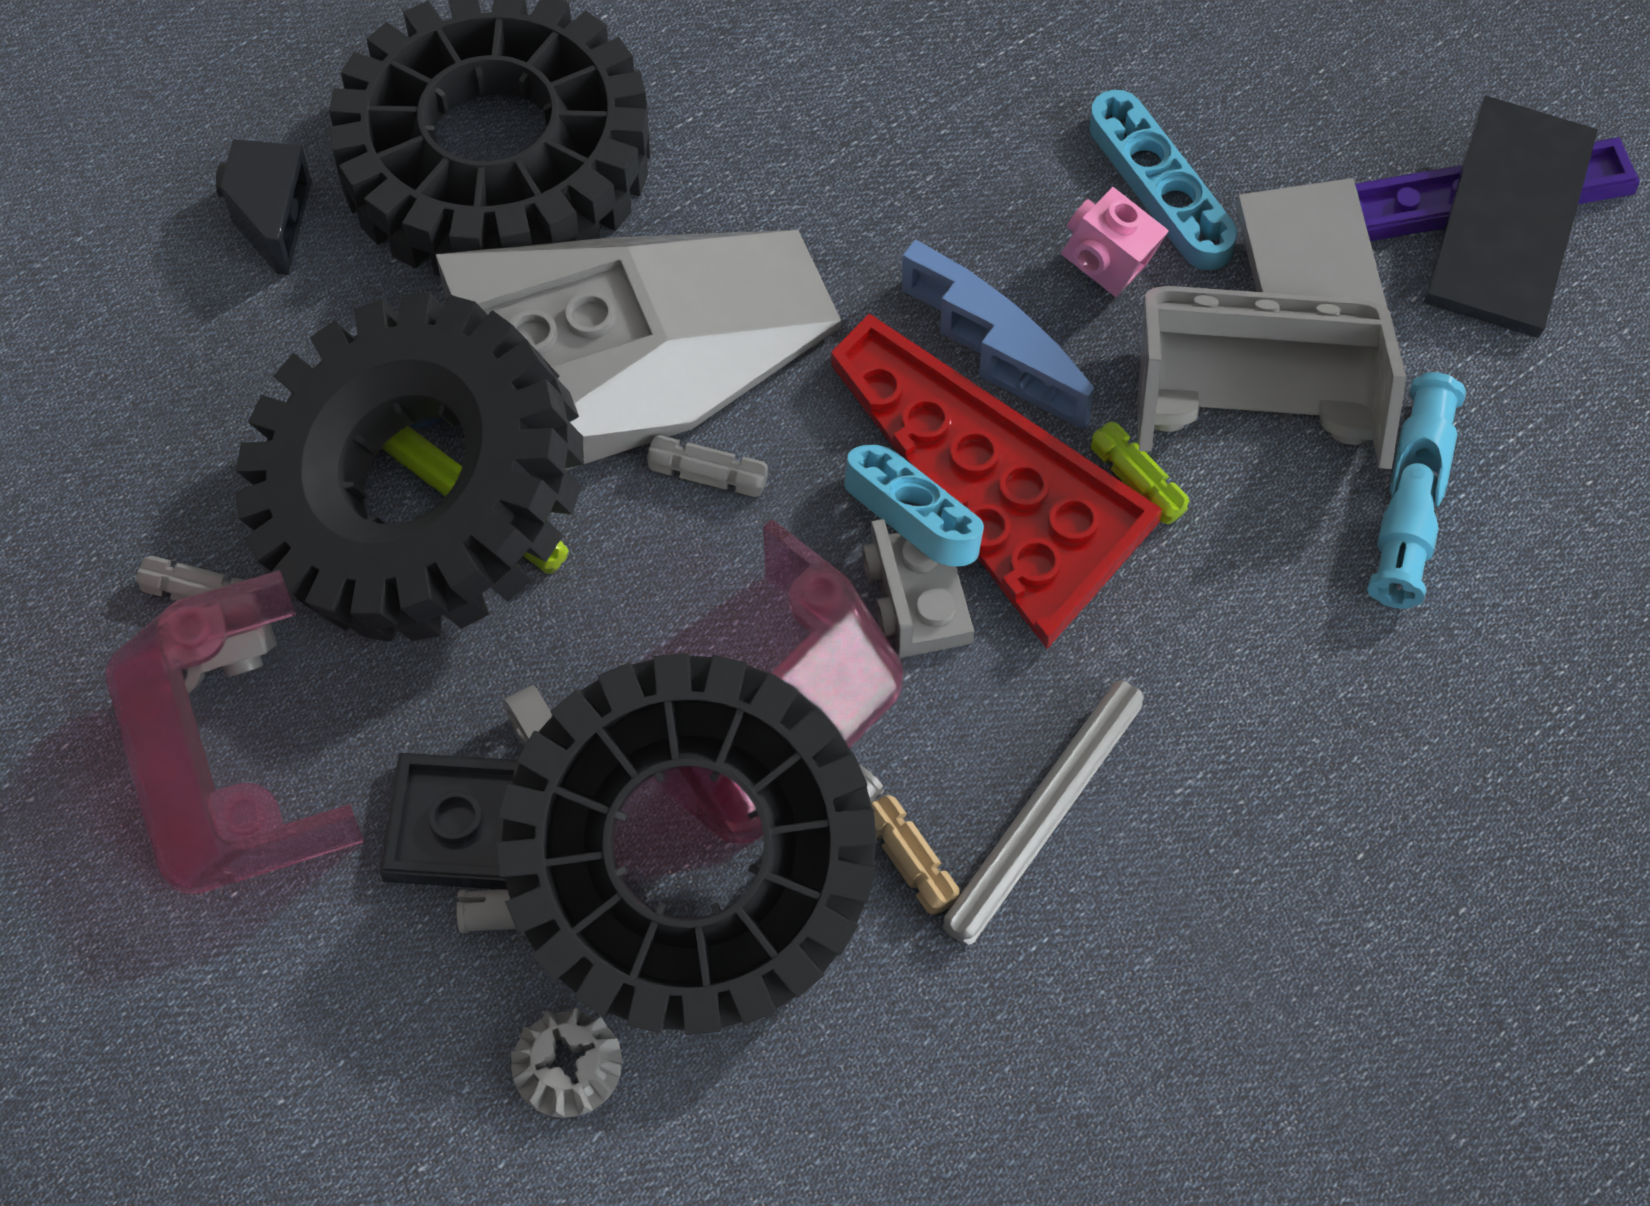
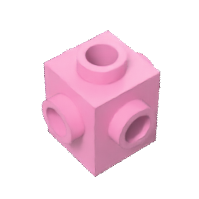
M1112 187L1096 204L1087 199L1074 213L1066 226L1073 234L1061 255L1117 298L1147 266L1169 230Z

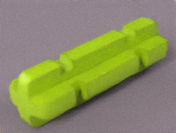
M1111 421L1102 428H1099L1092 436L1091 449L1103 462L1110 463L1112 461L1114 463L1110 469L1125 485L1162 509L1160 519L1162 523L1171 524L1187 511V506L1190 502L1185 492L1176 483L1171 482L1168 484L1166 482L1169 476L1145 451H1139L1137 443L1129 444L1127 442L1131 436L1118 423Z

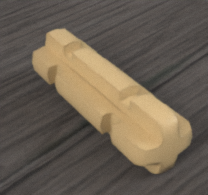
M885 795L872 802L876 838L884 839L885 843L882 845V848L911 888H918L919 892L916 894V897L926 911L932 915H937L952 907L960 894L959 887L947 871H940L938 869L942 863L914 823L904 821L903 818L907 813L897 799L891 795Z

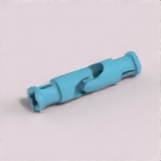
M1427 372L1420 377L1414 378L1409 391L1410 397L1414 401L1411 417L1406 419L1402 425L1391 475L1390 493L1392 499L1384 512L1377 541V547L1381 552L1378 572L1370 577L1367 588L1369 595L1373 599L1388 607L1409 609L1415 605L1422 604L1425 598L1426 587L1422 582L1425 562L1433 556L1439 529L1434 512V501L1435 507H1439L1445 496L1458 435L1456 428L1453 426L1456 408L1463 405L1466 395L1465 387L1461 382L1448 374L1439 372ZM1432 471L1438 473L1439 478ZM1397 584L1402 585L1401 590L1397 589Z

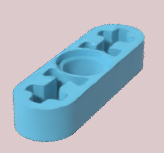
M862 445L849 452L844 486L853 497L879 518L884 519L890 527L937 563L947 566H965L973 563L978 558L984 525L976 514L898 453L887 447ZM904 503H914L921 506H912Z

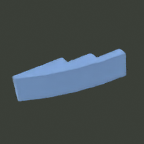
M915 239L903 254L901 291L940 310V333L981 354L979 377L1084 430L1090 421L1094 386L1063 349L1004 295L967 268Z

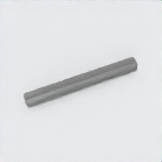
M1118 680L1112 684L945 915L943 929L948 935L965 945H970L976 941L1142 708L1144 695L1138 688L1131 686L1124 680Z

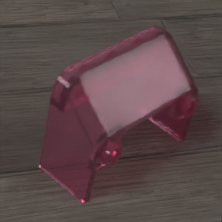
M771 519L763 527L765 578L790 597V609L793 616L811 632L771 673L798 688L800 693L816 706H819L841 731V735L850 748L900 696L903 686V666L901 660L851 581ZM686 766L663 771L666 781L658 783L655 775L649 778L723 840L743 844L755 841L763 836L759 816L750 820L747 814L756 810L748 795L728 777L720 774L716 783L709 780L713 770Z
M280 570L174 602L121 646L111 656L106 667L105 675L157 867L163 878L172 888L185 894L207 892L364 842L361 829L350 804L284 824L278 803L266 788L254 783H239L215 790L181 670L206 663L213 659L223 648L228 635L296 615L293 602Z

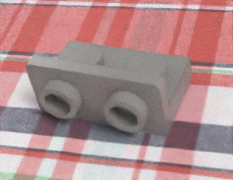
M884 519L871 521V544L861 546L864 570L869 583L879 581L883 598L876 599L879 627L883 637L893 635L899 658L973 644L974 628L956 566H947L931 560L899 533L888 535Z

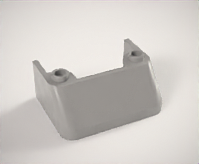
M1162 286L1150 289L1145 294L1137 400L1139 451L1152 452L1154 429L1167 432L1178 431L1184 428V425L1194 422L1198 417L1199 407L1319 415L1322 427L1332 433V437L1338 442L1359 445L1366 443L1368 440H1373L1379 468L1392 469L1407 377L1390 311L1381 304L1363 299Z

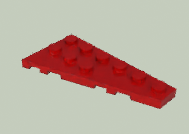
M870 313L831 352V366L896 452L982 520L984 529L978 560L1046 649L1051 646L1159 524L1162 514L1160 507Z

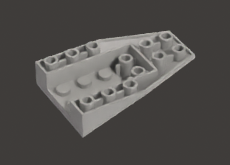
M799 230L611 237L436 254L446 301L449 295L475 301L487 314L492 310L514 325L560 375L557 379L569 390L579 417L570 423L583 435L584 464L651 443L655 436L670 437L695 428L841 327V319Z

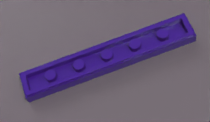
M1620 137L1595 141L1578 204L1634 195L1640 181ZM1463 165L1356 183L1355 186L1370 242L1444 229Z

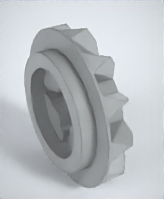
M576 1007L569 1012L560 1013L546 1010L542 1019L530 1027H523L515 1050L511 1051L512 1076L517 1091L532 1108L553 1117H576L593 1111L613 1093L622 1071V1055L618 1038L607 1027L602 1017L594 1018L582 1013ZM558 1040L562 1041L563 1046L567 1045L572 1054L582 1051L586 1054L576 1060L577 1072L575 1074L578 1083L572 1085L569 1075L565 1076L560 1067L548 1069L546 1066L556 1060L555 1049L557 1046L555 1042Z

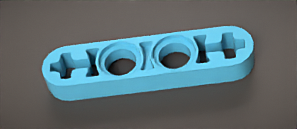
M1109 90L1097 96L1092 103L1089 126L1093 139L1152 217L1169 230L1167 236L1183 258L1193 267L1201 270H1216L1228 264L1233 256L1237 239V228L1233 220L1144 105L1133 94L1124 90ZM1112 115L1113 118L1106 120V116ZM1126 118L1125 128L1119 121ZM1139 151H1151L1156 153L1162 162L1156 166L1143 167L1135 163L1131 156ZM1170 191H1181L1188 194L1192 198L1193 203L1183 208L1172 207L1163 201L1162 196ZM1200 232L1204 235V237L1207 240H1204L1202 242L1198 241ZM1220 240L1219 245H1214L1211 241Z

